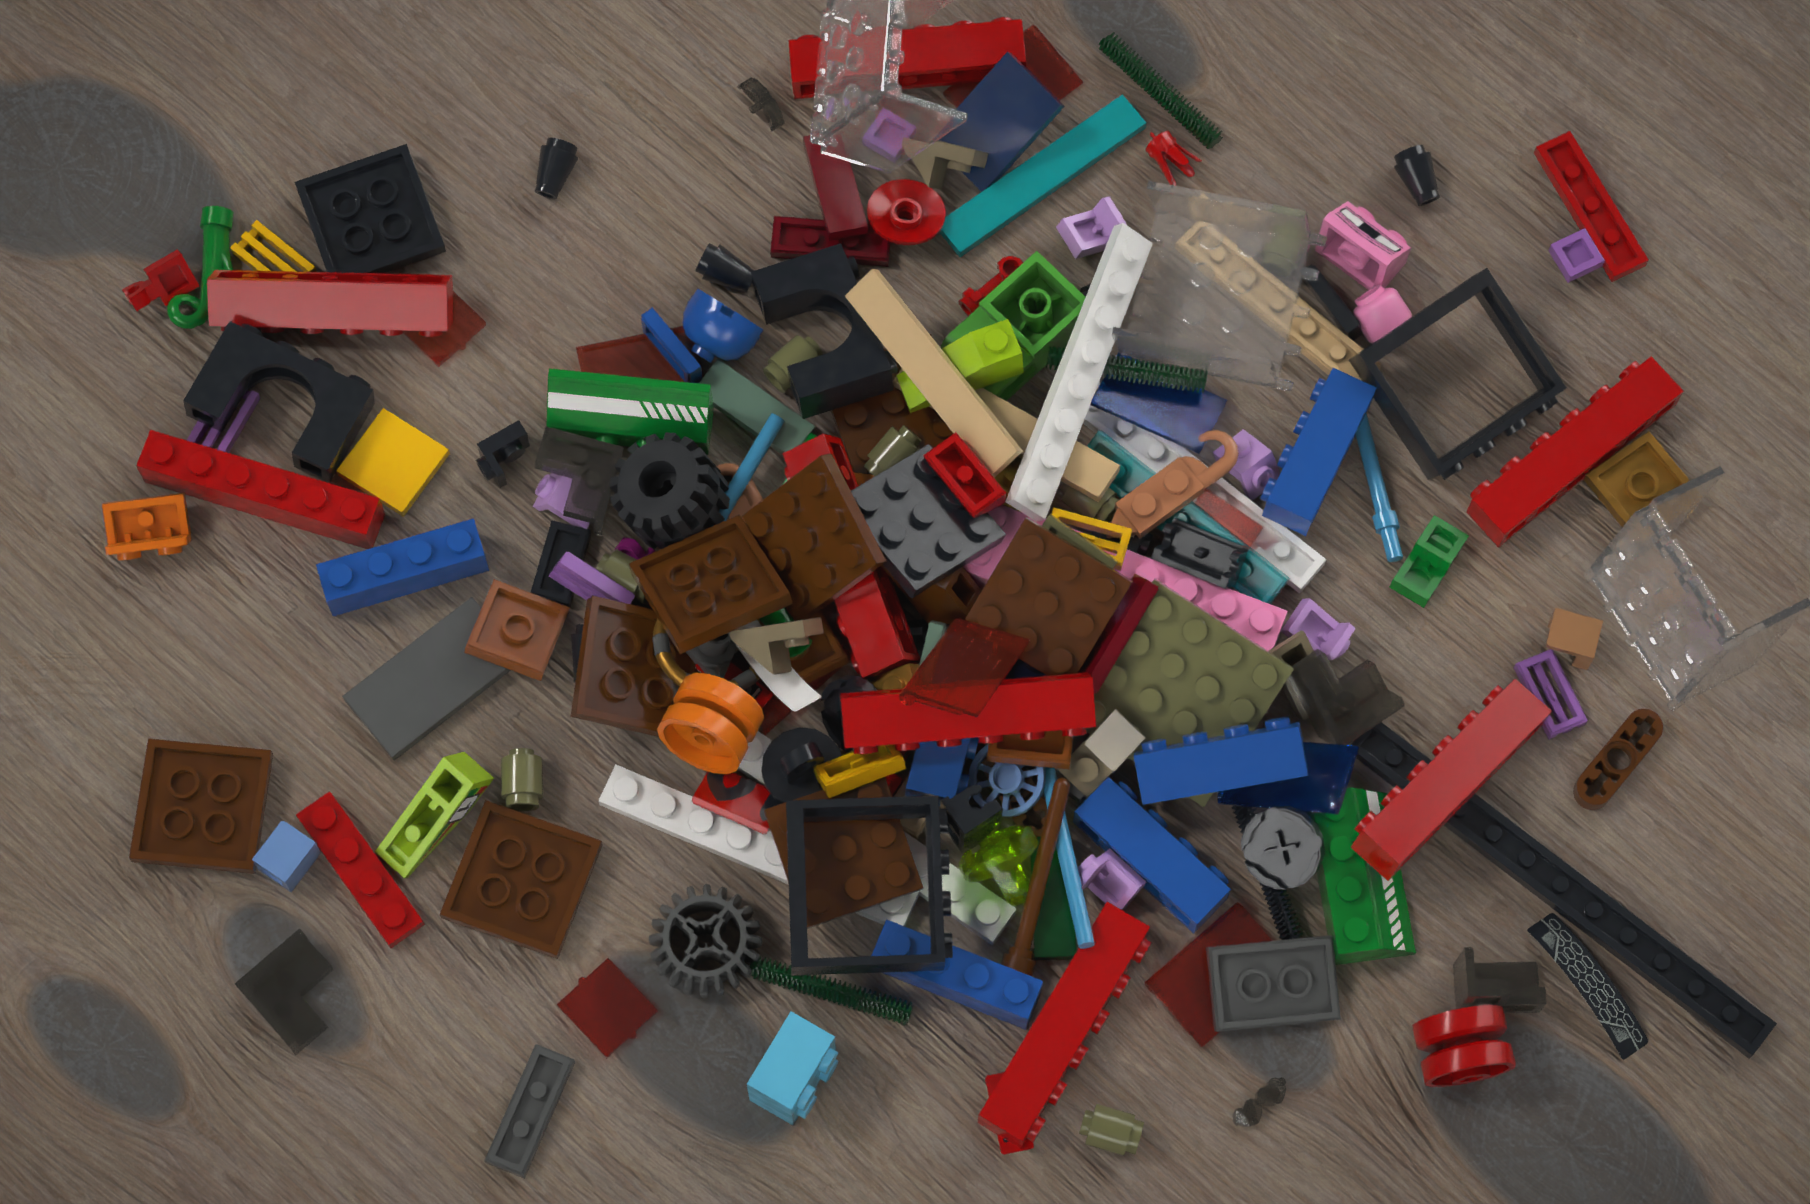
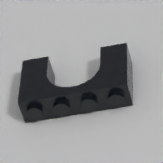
M841 243L751 272L754 294L766 325L805 312L827 311L842 317L852 327L847 339L835 350L787 366L790 388L802 419L894 390L892 374L898 373L895 359L888 350L884 351L881 341L845 297L857 284L856 280L860 279V274L854 257H846Z
M229 321L183 400L186 416L223 432L241 399L252 387L273 379L294 382L303 387L315 402L314 413L292 451L294 467L320 480L331 483L337 472L336 470L344 460L375 404L374 391L370 388V384L356 375H349L347 377L336 372L334 367L323 359L314 358L311 360L300 355L299 351L287 342L278 341L275 343L263 337V334L251 325L242 324V326H239Z

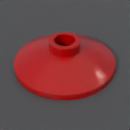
M897 179L882 184L872 193L867 205V217L874 231L885 240L899 245H918L933 239L941 231L945 222L946 209L942 198L933 188H929L926 184L916 180Z

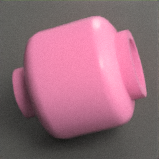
M1377 285L1355 300L1357 307L1354 309L1353 315L1360 323L1361 331L1370 343H1374L1412 317L1411 311L1394 288H1383L1382 285Z

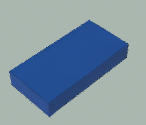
M653 307L641 315L643 333L684 382L699 383L702 380L701 365Z

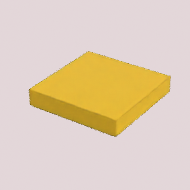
M383 408L336 471L338 476L366 494L380 498L382 504L404 517L448 458L450 452L445 446Z

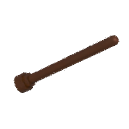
M1058 778L1054 782L1014 946H1009L1008 954L1003 953L1001 961L1002 965L1033 976L1036 961L1032 960L1034 952L1030 951L1070 791V782L1066 778Z

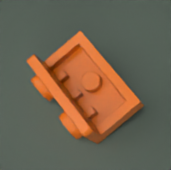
M185 493L113 501L102 504L108 543L105 546L106 555L117 554V559L120 561L141 558V551L157 549L158 555L183 552L182 546L188 545L192 541Z

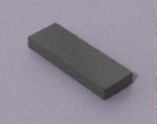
M535 1044L484 1160L485 1163L525 1179L574 1067V1059Z

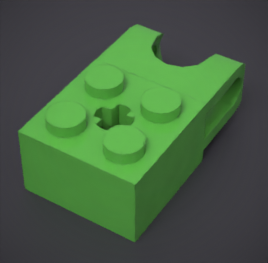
M1036 251L979 302V307L942 341L941 349L969 332L1009 319L1022 351L1024 373L983 387L1007 401L1046 366L1050 346L1051 348L1055 346L1056 349L1060 347L1061 350L1066 348L1086 297Z

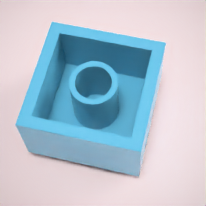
M790 1011L747 1083L749 1100L791 1125H794L798 1116L805 1119L817 1099V1096L814 1095L817 1084L820 1080L826 1083L839 1062L836 1059L838 1052L835 1046V1036Z

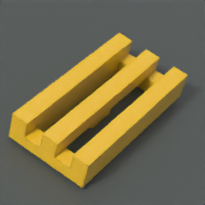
M258 220L251 225L252 229L249 232L245 231L241 235L242 240L238 244L235 242L230 247L231 252L254 271L271 270L246 251L249 246L280 271H295L259 242L257 238L260 236L302 271L317 272L313 264Z
M1053 507L1052 515L1065 524L1120 538L1119 544L1086 533H1079L1100 549L1116 553V556L1109 555L1118 561L1114 569L1121 571L1132 534L1131 528Z
M893 744L878 746V752L871 754H854L851 752L819 764L813 769L817 781L821 783V787L826 791L827 796L831 798L904 770L906 765L900 751L895 750V745Z

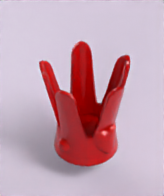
M1164 131L1157 136L1150 132V136L1153 139L1147 145L1145 151L1158 163L1168 183L1175 189L1176 181L1166 159L1170 160L1188 177H1193L1195 172L1183 153L1197 162L1202 160L1180 146L1170 131Z

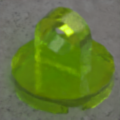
M1015 825L999 830L982 839L979 843L981 849L973 854L970 849L962 855L958 862V868L966 881L979 882L994 877L1011 906L1016 907L1025 903L1029 880L1020 863L1029 857L1038 846V839L1032 827L1026 826L1023 828V826Z

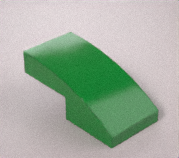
M1434 515L1395 575L1389 588L1424 608L1461 551L1469 535Z

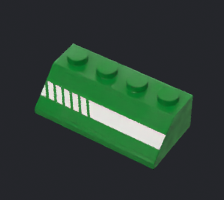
M549 368L546 427L549 438L555 439L556 443L564 446H577L579 442L595 443V446L600 449L617 450L619 446L631 447L635 442L641 447L646 444L645 437L656 434L660 440H663L665 433L668 432L676 433L681 440L684 436L690 438L706 455H709L714 416L711 385Z
M1352 787L1312 792L1305 805L1306 813L1317 823L1324 837L1325 856L1320 870L1317 872L1327 935L1333 936L1335 965L1416 954L1401 869L1387 881L1351 848L1359 835L1355 830L1358 823L1370 811L1377 815L1385 808L1380 804L1387 795L1385 792Z

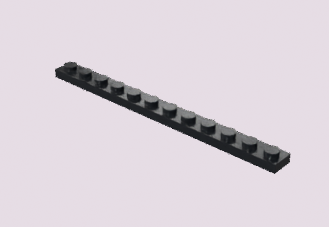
M1375 717L1370 720L1347 751L1393 787L1398 785L1402 790L1410 783L1406 777L1420 761L1424 760L1427 764L1432 761ZM1474 794L1444 825L1750 1059L1776 1026L1777 1023L1478 795Z

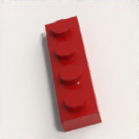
M1571 131L1536 146L1534 155L1579 229L1585 228L1605 260L1602 267L1611 282L1645 267L1649 259Z
M330 791L296 814L302 826L312 840L316 842L322 854L390 949L425 925Z

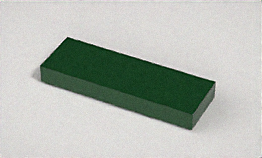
M1041 837L1029 838L1031 875ZM1056 848L1033 937L1034 960H1072L1076 953V934Z

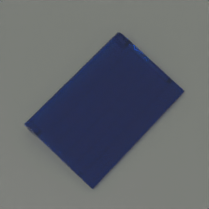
M1120 351L1117 353V355H1116V357H1115V358H1117V356H1119L1120 359H1122V357H1124L1125 360H1126L1127 358H1130V361H1131L1132 358H1133V357H1131V356H1129V355H1126V354H1124V353H1122V352H1120ZM1109 374L1106 375V378H1103L1090 405L1200 454L1206 441L1200 442L1198 440L1199 435L1213 430L1228 401L1207 390H1204V393H1202V388L1197 393L1196 387L1194 392H1192V387L1187 391V386L1182 390V385L1178 390L1177 384L1174 389H1172L1173 384L1168 388V383L1163 387V382L1158 387V381L1153 386V381L1148 385V380L1143 384V379H1141L1139 384L1138 378H1136L1135 383H1133V378L1128 382V377L1123 381V376L1118 380L1119 375L1114 380L1113 374L1110 379H1108Z
M1303 742L1308 765V776L1219 791L1217 795L1218 804L1268 809L1273 806H1292L1304 812L1338 815L1359 747Z

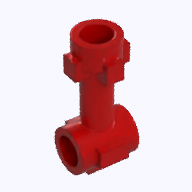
M1014 256L1002 258L997 262L998 274L976 291L971 287L962 293L963 298L958 301L962 310L968 316L979 307L980 301L1023 264L1020 258Z

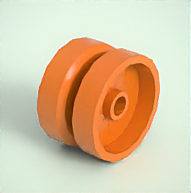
M693 673L685 676L674 696V704L668 707L657 728L660 740L672 753L696 768L717 774L736 772L749 748L748 743L753 741L764 720L762 708L745 690L724 678L707 673Z

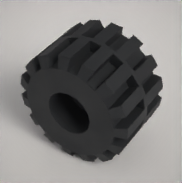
M668 432L665 433L663 440H660L656 434L645 437V445L639 447L635 442L627 449L631 453L627 460L619 458L616 463L615 469L619 472V476L611 477L609 488L615 493L610 497L612 506L618 511L620 518L650 548L654 550L657 547L663 549L725 520L719 513V510L729 509L730 498L724 493L729 489L727 481L705 452L690 438L684 436L681 440L676 433Z

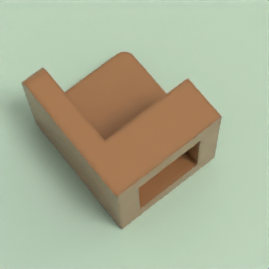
M1555 608L1548 623V628L1550 629L1546 647L1574 655L1571 666L1588 670L1595 657L1603 620Z

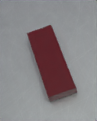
M842 130L803 136V145L829 241L868 234V225Z
M774 216L770 255L771 258L793 259L841 243L846 257L853 256L856 264L888 267L891 242L879 236L870 223H867L868 234L829 241L824 220Z
M1134 574L1132 577L1133 583L1079 673L1089 672L1093 677L1094 694L1100 690L1159 590V586L1137 574Z

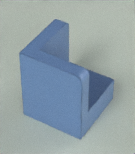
M281 821L253 857L252 861L259 871L292 892L318 858L321 851L316 842L287 822Z

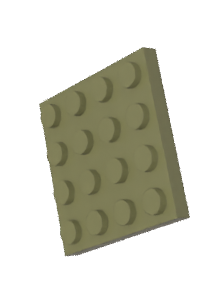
M1154 578L1152 583L1159 586V590L1100 690L1094 694L1096 727L1086 728L1087 732L1091 734L1115 709L1146 737L1141 743L1158 739H1166L1167 745L1183 743L1182 736L1197 732H1207L1208 738L1223 736L1224 728L1248 724L1249 731L1255 730L1291 675L1294 667ZM1141 743L1127 757L1128 759L1134 762L1135 751L1142 750ZM1213 793L1190 796L1189 798L1205 807Z

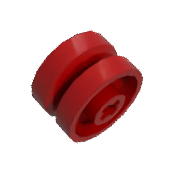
M1480 1005L1450 1010L1424 1018L1412 1025L1416 1048L1431 1053L1420 1064L1425 1086L1447 1087L1477 1082L1504 1074L1516 1067L1512 1045L1502 1040H1495L1507 1031L1502 1006Z

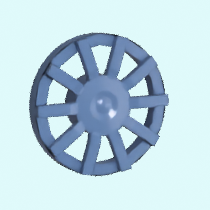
M987 744L976 754L971 763L969 787L972 785H980L982 788L991 786L994 790L986 800H983L980 793L973 796L974 800L982 808L985 803L994 801L1001 793L1003 794L1002 817H1014L1029 811L1043 795L1046 782L1045 767L1036 766V769L1023 771L1021 768L1025 765L995 762L996 764L992 768L981 764L988 753ZM978 769L989 773V780L977 783ZM1038 775L1036 787L1024 782L1025 778ZM1021 788L1033 792V795L1027 802H1025L1019 792ZM1010 795L1015 796L1020 807L1009 810Z

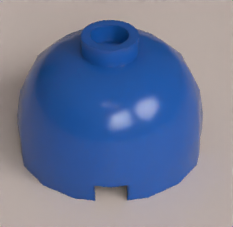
M698 288L689 299L683 312L682 325L685 335L695 343L691 351L710 363L715 356L726 361L740 359L748 354L760 338L759 336L763 332L762 328Z

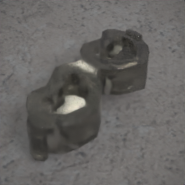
M751 77L737 86L755 103L749 107L752 114L763 109L771 132L785 124L776 100L772 98L767 88L756 78Z
M1281 1077L1271 1078L1267 1081L1265 1087L1257 1090L1255 1099L1245 1101L1242 1108H1238L1233 1112V1123L1241 1127L1257 1125L1262 1116V1106L1272 1107L1282 1103L1286 1093V1080Z

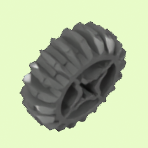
M705 884L703 886V895L696 896L693 886L687 887V900L683 901L677 893L671 896L675 905L674 909L664 904L660 906V913L667 920L659 918L652 920V927L656 931L661 932L649 936V944L659 947L650 953L652 961H663L657 968L660 976L673 972L669 979L671 987L675 988L682 980H685L683 990L686 995H690L693 992L695 985L700 986L702 998L708 997V986L715 985L719 996L724 995L723 982L728 980L734 989L738 988L740 982L736 973L738 972L745 977H750L752 974L751 968L745 961L750 963L751 961H759V954L751 948L762 946V938L751 934L760 930V923L758 920L747 921L754 913L751 906H745L738 910L742 903V897L739 894L726 901L728 892L725 887H721L718 890L717 896H711V886ZM701 911L719 913L718 915L714 913L709 920L704 922H697L688 917ZM730 920L735 924L740 933V944L735 954L721 940L726 931V925ZM676 928L681 930L683 936L690 942L685 950L686 956L681 962L671 950L672 936ZM704 934L706 938V934H711L714 945L707 947L705 944V948H700L697 936ZM705 960H715L720 964L725 963L724 966L710 971L692 969L693 967L697 968Z

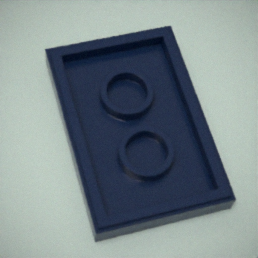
M1006 52L931 138L988 153L985 168L972 166L970 173L961 171L982 192L1006 173L1065 106L1012 53Z

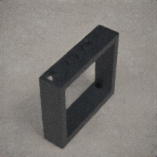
M1488 268L1476 273L1349 359L1361 380L1377 387L1373 398L1428 480L1439 475L1445 480L1454 473L1459 472L1464 468L1461 460L1472 453L1475 458H1478L1496 446L1493 438L1502 432H1505L1508 437L1528 424L1524 418L1534 410L1539 415L1549 410L1558 402L1555 396L1567 388ZM1475 295L1537 388V391L1440 458H1437L1375 363Z
M911 796L787 800L791 976L944 971L945 958H953L952 933H944V916H951L950 891H942V875H949V850H941L940 834L948 833L947 809H939V797ZM925 818L931 954L808 958L804 822Z

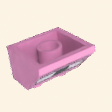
M1347 201L1329 212L1323 219L1315 251L1369 290L1377 285H1382L1385 288L1406 264L1411 247L1407 245L1406 240L1394 230L1388 231L1378 224L1368 210L1363 207H1355Z

